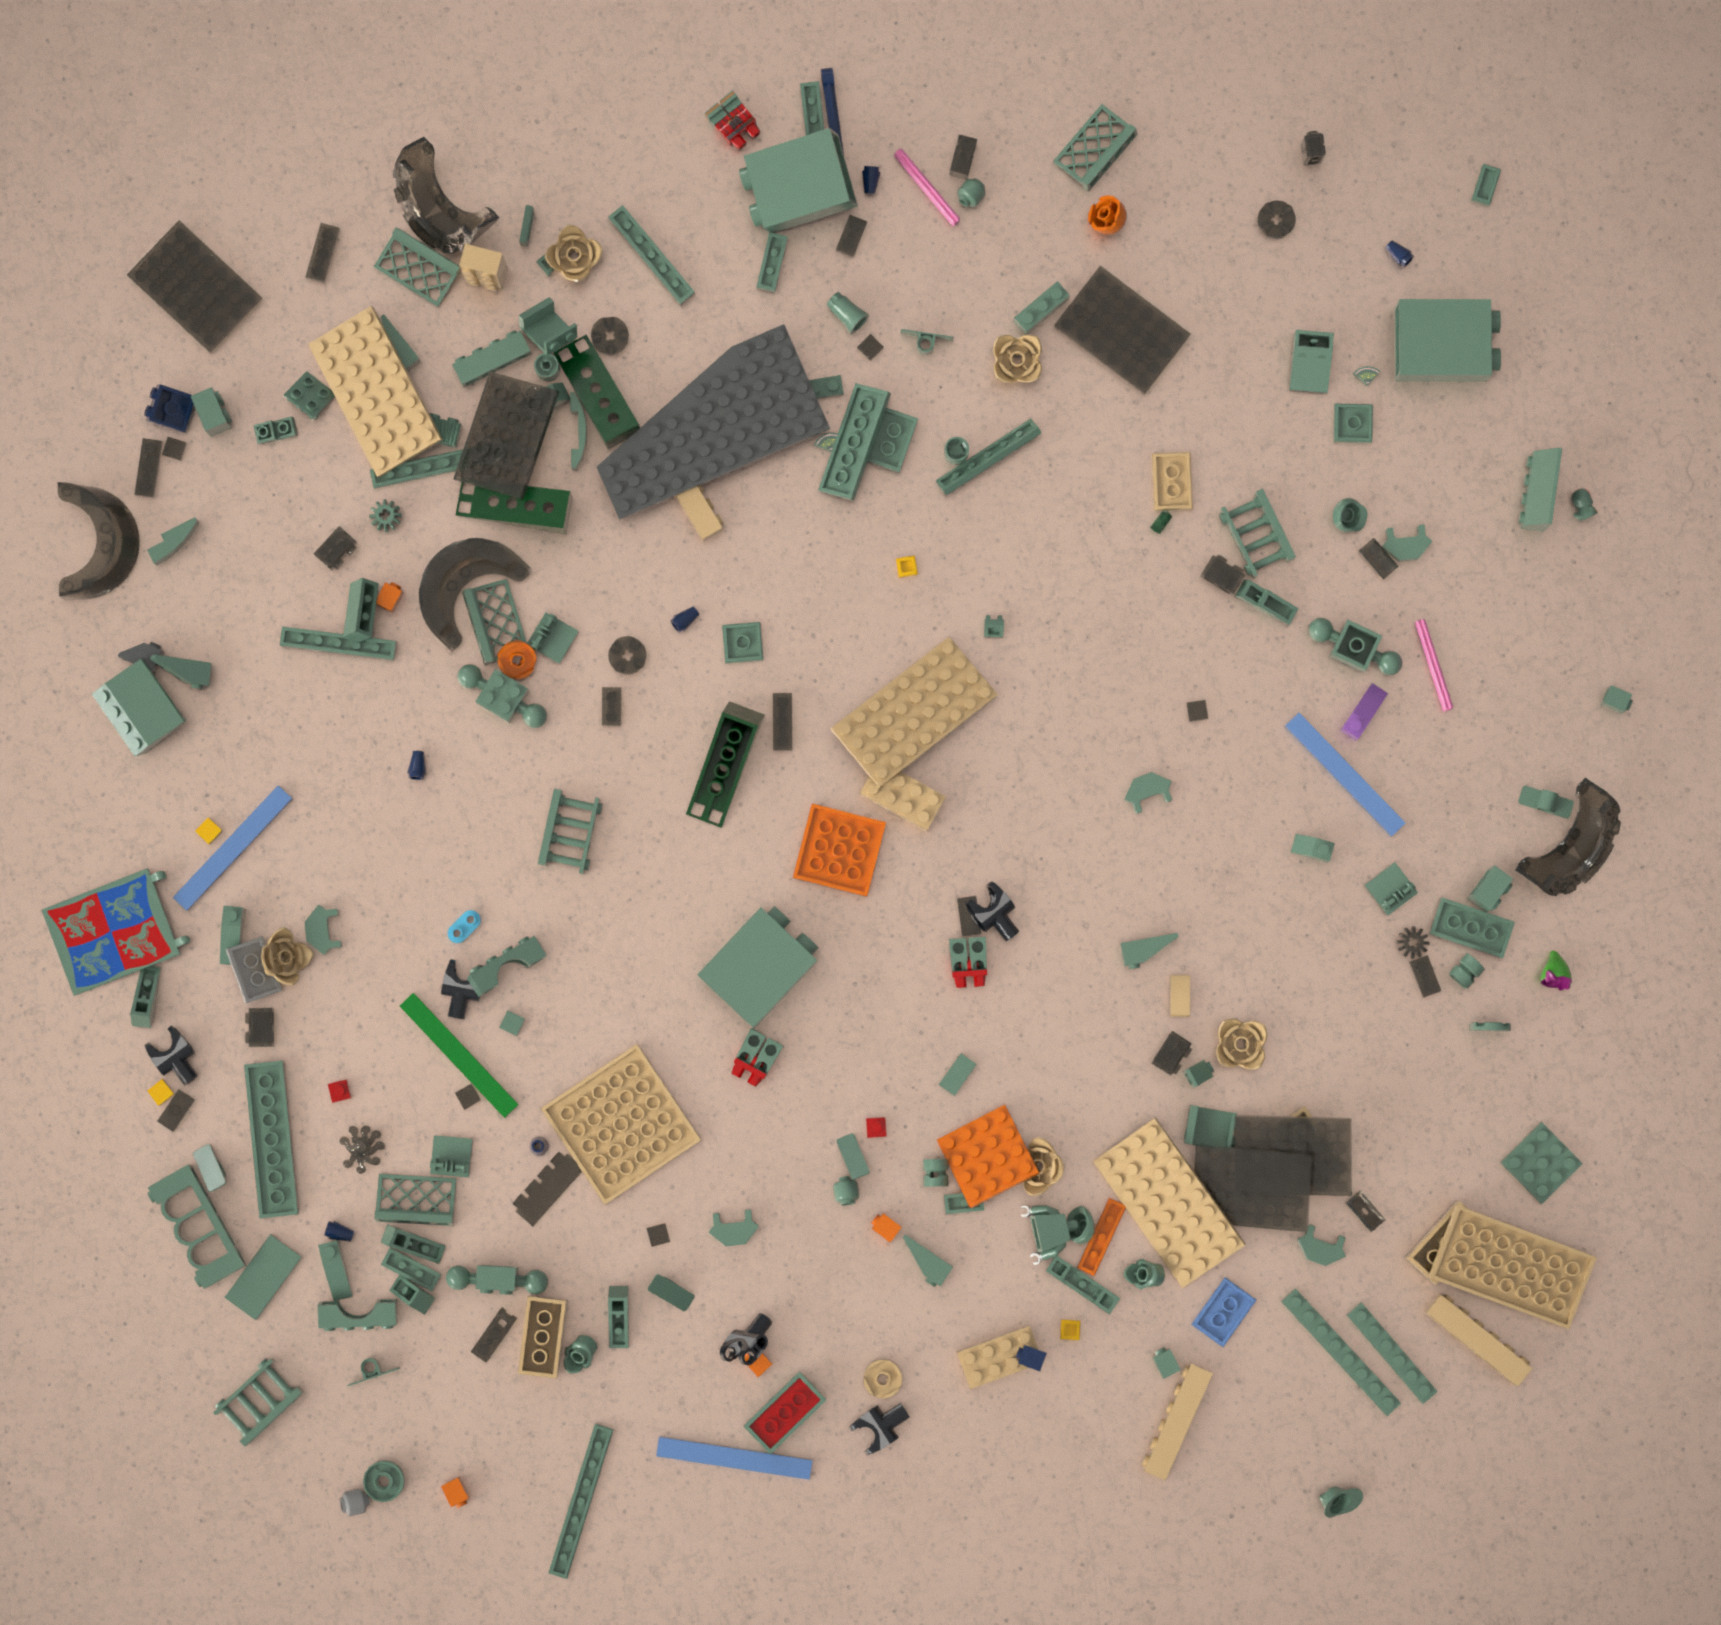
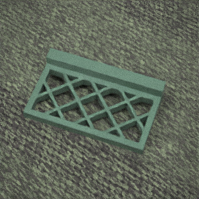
M1101 104L1053 162L1081 183L1083 188L1090 191L1138 135L1137 130L1133 125L1127 124ZM1102 111L1109 115V121L1098 123V116ZM1121 124L1124 129L1121 133L1113 134L1112 125ZM1110 125V134L1099 135L1098 126ZM1089 127H1096L1097 136L1086 137L1085 131ZM1111 138L1109 147L1100 148V139ZM1097 139L1098 148L1087 149L1086 141ZM1084 141L1085 150L1074 151L1073 145L1076 142ZM1099 152L1097 161L1088 162L1087 153ZM1085 154L1086 163L1075 164L1074 155ZM1072 155L1073 164L1064 165L1060 162L1064 156ZM1086 166V174L1082 178L1076 174L1075 168Z
M396 227L374 267L439 307L456 277L461 273L459 265ZM395 240L401 243L403 252L393 254L391 246ZM407 253H417L419 262L409 264ZM404 254L406 265L396 267L394 256ZM391 257L393 268L386 270L380 266L384 259ZM423 263H433L435 272L425 274ZM420 264L422 275L412 277L410 266ZM407 267L409 278L402 280L398 277L397 269ZM447 272L452 276L447 283L441 284L439 273ZM436 274L438 285L428 287L426 276ZM423 277L425 288L416 289L413 279ZM439 287L441 295L436 301L430 297L429 289Z
M507 579L463 590L462 595L484 666L498 661V656L495 657L493 648L496 643L501 646L505 645L498 641L502 631L512 636L511 641L516 638L527 643ZM504 584L506 593L503 598L493 593L496 586ZM483 590L489 594L485 603L477 599L475 592ZM491 595L501 600L497 609L487 605ZM503 602L511 606L512 610L509 616L498 611ZM485 607L495 612L491 621L483 618L482 611ZM496 614L507 618L503 627L492 622ZM508 620L517 625V630L514 634L504 629ZM490 625L501 630L496 639L488 635L487 631Z
M379 1174L374 1219L376 1222L453 1226L456 1178ZM383 1179H391L396 1185L387 1192L382 1187ZM405 1180H410L415 1186L406 1193L400 1185ZM428 1181L434 1187L425 1194L419 1186L423 1182ZM444 1182L452 1183L451 1191L446 1195L438 1188ZM398 1187L404 1193V1196L395 1202L389 1194ZM417 1188L424 1196L414 1203L408 1195ZM437 1189L443 1197L434 1204L428 1196ZM388 1196L394 1204L388 1209H382L381 1201ZM407 1197L413 1206L408 1210H402L398 1204ZM426 1198L432 1207L427 1211H421L417 1205ZM446 1200L450 1204L449 1212H441L437 1206Z

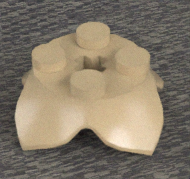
M569 224L561 230L557 243L547 249L545 260L551 268L563 273L566 279L579 282L586 278L591 268L598 263L603 249L596 240L586 238L580 228ZM576 251L579 257L577 259L569 257V255H572L571 252Z
M1029 334L1023 335L1020 338H1014L1011 335L997 337L993 347V353L996 358L993 370L996 378L1006 383L1016 381L1029 383L1039 379L1042 371V365L1039 362L1042 346L1039 338ZM1014 356H1016V357L1020 356V357H1021V363H1020V364H1018V363H1017V364L1013 363V362H1014V358H1013Z
M282 927L274 932L268 943L262 947L261 959L264 971L268 976H273L280 983L293 986L299 979L298 971L309 965L314 953L307 945L294 942L291 931Z
M1234 1018L1224 1020L1218 1030L1219 1045L1216 1050L1218 1062L1226 1067L1241 1066L1249 1070L1260 1068L1265 1059L1263 1045L1267 1040L1266 1026L1257 1021L1241 1022ZM1238 1039L1241 1041L1245 1040L1246 1042L1243 1050L1242 1048H1237Z
M1041 1137L1032 1140L1028 1149L1037 1169L1038 1165H1043L1041 1172L1038 1169L1040 1174L1024 1181V1189L1031 1196H1037L1046 1192L1061 1179L1064 1172L1063 1160L1055 1152L1051 1143Z

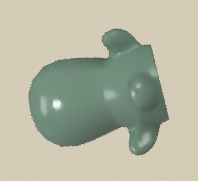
M1581 488L1573 492L1572 502L1578 509V512L1573 514L1575 518L1583 521L1598 513L1595 507L1592 506L1593 500L1587 489Z

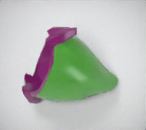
M1553 950L1550 952L1549 960L1541 972L1540 983L1543 986L1559 988L1562 991L1570 989L1572 976L1567 963L1558 952Z

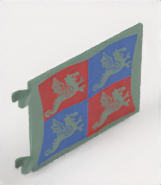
M146 868L42 909L74 996L180 955L178 947L190 943L189 936L174 938L154 882L166 878L164 871L151 875L149 869Z

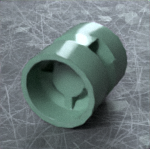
M543 353L534 361L535 372L540 380L551 382L558 378L560 366L554 355Z
M952 437L949 439L944 449L946 460L953 465H960L965 462L969 455V444L962 437Z
M1466 953L1459 961L1460 965H1455L1449 972V975L1463 988L1468 989L1474 983L1473 978L1479 977L1485 968L1474 957Z
M923 1159V1170L926 1171V1174L923 1176L924 1187L948 1186V1175L945 1174L948 1170V1159ZM933 1172H938V1178H934Z

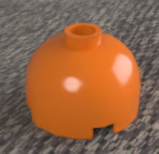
M1102 196L1099 198L1100 201L1096 205L1093 204L1088 213L1089 224L1101 234H1115L1123 228L1127 220L1125 206L1114 196Z

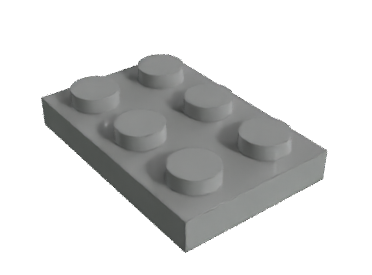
M263 936L225 949L245 1004L282 991L279 981L273 976H268L264 971L261 953L262 947L266 944Z

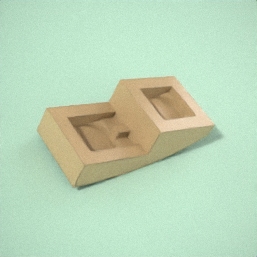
M1171 975L1170 1016L1190 1017V975Z

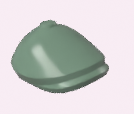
M1342 499L1333 510V522L1341 531H1360L1367 520V509L1355 499Z
M1079 1206L1068 1215L1067 1221L1075 1219L1078 1224V1231L1069 1232L1072 1242L1085 1244L1095 1234V1223L1090 1211L1084 1206Z

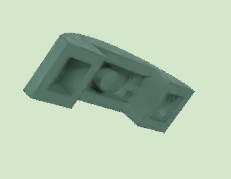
M570 392L571 414H578L579 449H571L572 471H577L586 450L587 424L579 399L574 392Z
M1059 1256L1054 1257L1046 1269V1272L1108 1314L1112 1312L1120 1300L1118 1296Z

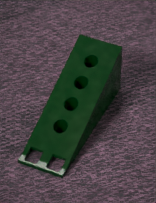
M587 334L553 352L608 450L627 440L640 428L638 421ZM585 339L589 348L579 353L575 343ZM568 348L573 357L563 362L558 353ZM584 370L592 371V375L588 378L583 377L582 373ZM594 386L601 387V390L597 393L591 391ZM604 402L610 403L607 408L601 407ZM612 419H618L616 423H610Z
M462 478L456 516L566 535L573 496L567 490ZM464 483L475 484L473 495L462 493ZM492 498H498L499 503L496 506L492 507L489 505V501ZM461 501L472 503L470 513L459 512ZM516 501L517 506L515 508H508L509 502ZM530 504L535 505L532 511L526 510ZM554 508L552 512L545 513L546 509Z
M730 701L728 702L718 722L686 815L722 828L765 714ZM720 765L725 766L727 771H722ZM718 783L721 786V790H714L712 784ZM694 802L705 806L701 817L691 813ZM712 809L723 812L719 823L709 820Z

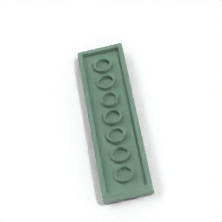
M281 1060L245 1064L244 1070L259 1219L299 1214L284 1062Z

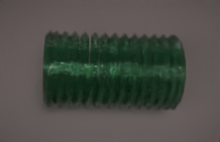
M1162 510L1150 528L1156 533L1161 534L1173 516L1167 511Z

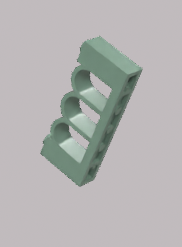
M191 1164L147 1187L150 1191L147 1193L153 1203L161 1204L162 1215L167 1220L176 1222L174 1226L175 1238L179 1243L189 1246L187 1258L193 1267L199 1269L195 1271L196 1276L194 1277L199 1287L202 1286L206 1289L247 1266ZM192 1187L202 1206L180 1218L171 1216L167 1208L169 1200L180 1192ZM205 1210L215 1229L195 1241L185 1240L181 1235L182 1224L187 1219ZM218 1233L228 1253L207 1265L199 1264L194 1258L196 1246Z

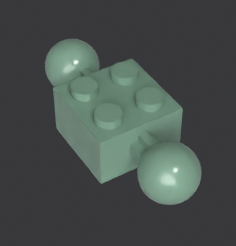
M1316 618L1310 623L1309 634L1313 640L1317 642L1330 640L1335 643L1329 657L1363 673L1367 670L1371 660L1378 663L1380 671L1386 675H1394L1401 670L1403 662L1397 652L1386 651L1381 653L1376 650L1382 635L1350 620L1345 622L1341 633L1333 630L1332 623L1326 618Z
M473 664L464 665L459 669L457 678L461 686L468 689L477 687L482 690L475 701L481 707L509 724L516 712L523 715L525 724L531 728H539L545 724L547 720L545 708L539 704L527 705L523 702L529 693L528 688L496 669L489 680L484 679L480 669Z
M456 1265L451 1267L446 1274L447 1284L454 1290H463L469 1284H474L476 1289H480V1293L492 1294L493 1290H500L499 1294L511 1295L513 1291L517 1290V1287H525L531 1294H541L548 1286V1278L543 1271L531 1270L524 1276L518 1275L519 1267L477 1265V1273H470L466 1267Z

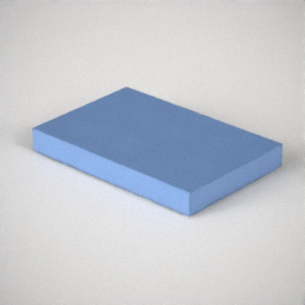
M1224 1277L1191 1325L1224 1347L1254 1305L1256 1299Z

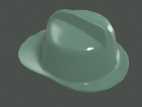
M1337 1486L1331 1487L1319 1496L1325 1508V1516L1331 1518L1353 1511L1361 1504L1363 1492L1357 1488L1344 1490Z

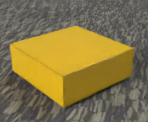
M915 555L896 558L899 578L918 575Z
M208 817L195 832L210 845L222 830Z
M163 1079L147 1090L158 1106L174 1095V1092Z
M1061 1319L1060 1339L1080 1340L1081 1321Z

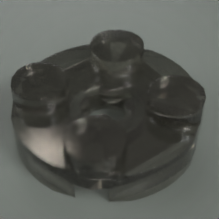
M1278 200L1264 204L1257 217L1259 229L1270 239L1286 237L1293 230L1296 222L1292 206ZM1275 215L1282 219V222L1280 221L1278 225L1271 221V218H1274Z
M604 317L593 325L591 339L594 347L600 353L613 356L625 349L628 344L629 333L626 324L617 317ZM613 331L614 339L606 340L607 336L605 333Z
M623 636L616 639L611 645L608 659L611 666L618 673L632 675L644 667L647 652L644 645L638 639L631 636ZM626 650H629V653H633L629 661L626 658H622Z

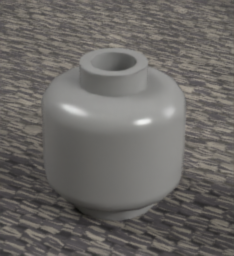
M361 1489L346 1491L340 1498L341 1510L348 1516L365 1513L366 1506L369 1505L368 1495L364 1494Z

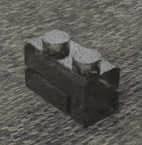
M1318 131L1307 132L1301 143L1303 165L1321 164L1326 155L1325 145H1323L1324 136L1318 133Z
M959 135L950 168V176L968 179L977 145L976 138Z
M338 526L316 550L314 555L331 571L334 568L338 570L343 565L345 556L347 554L350 556L356 551L357 541Z
M1213 555L1200 577L1233 596L1245 577V574H1243L1244 570L1237 565L1230 566L1226 563L1228 560L1221 555H1217V557Z
M249 1008V1012L245 1013V1023L249 1024V1032L245 1033V1042L249 1043V1047H274V1008Z
M1171 1031L1151 1064L1169 1076L1173 1073L1176 1075L1182 1067L1180 1064L1182 1058L1187 1059L1191 1053L1192 1048L1190 1046L1192 1043Z

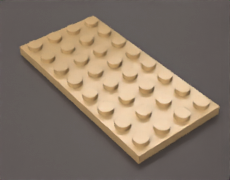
M368 307L308 344L377 477L383 476L443 440L374 307Z
M948 637L834 725L831 731L874 783L881 788L995 699L998 694L952 639Z
M1156 1117L1093 1161L1182 1288L1246 1245Z
M1456 1204L1428 1277L1570 1329L1597 1257Z

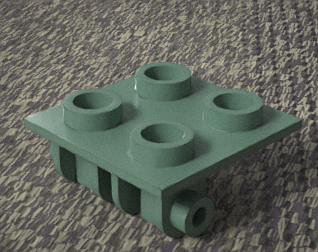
M307 371L283 395L287 398V401H291L296 405V408H300L302 412L310 416L309 418H314L315 420L319 417V412L335 397L331 389Z
M545 612L527 644L534 650L560 664L579 631L560 621L555 615Z
M1395 862L1365 884V887L1387 916L1418 893L1415 885L1408 880Z
M434 1135L430 1174L469 1177L472 1139Z

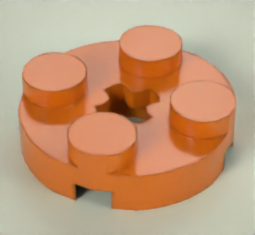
M524 641L508 642L499 650L497 654L498 666L506 676L514 679H523L534 670L536 654L532 647ZM516 655H517L518 657H520V656L522 657V658L519 660V661H520L519 664H516L515 662L512 663V660L514 659V656H516Z

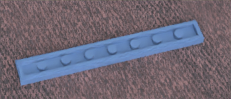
M1300 713L1285 725L1391 837L1405 824L1398 814Z
M277 786L174 895L173 899L188 911L293 798L280 786Z
M659 1437L656 1454L657 1457L810 1480L812 1460L777 1454L770 1455L764 1452Z

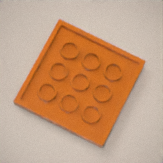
M812 803L793 878L867 897L886 822Z
M1006 1105L937 1139L971 1209L1040 1174Z

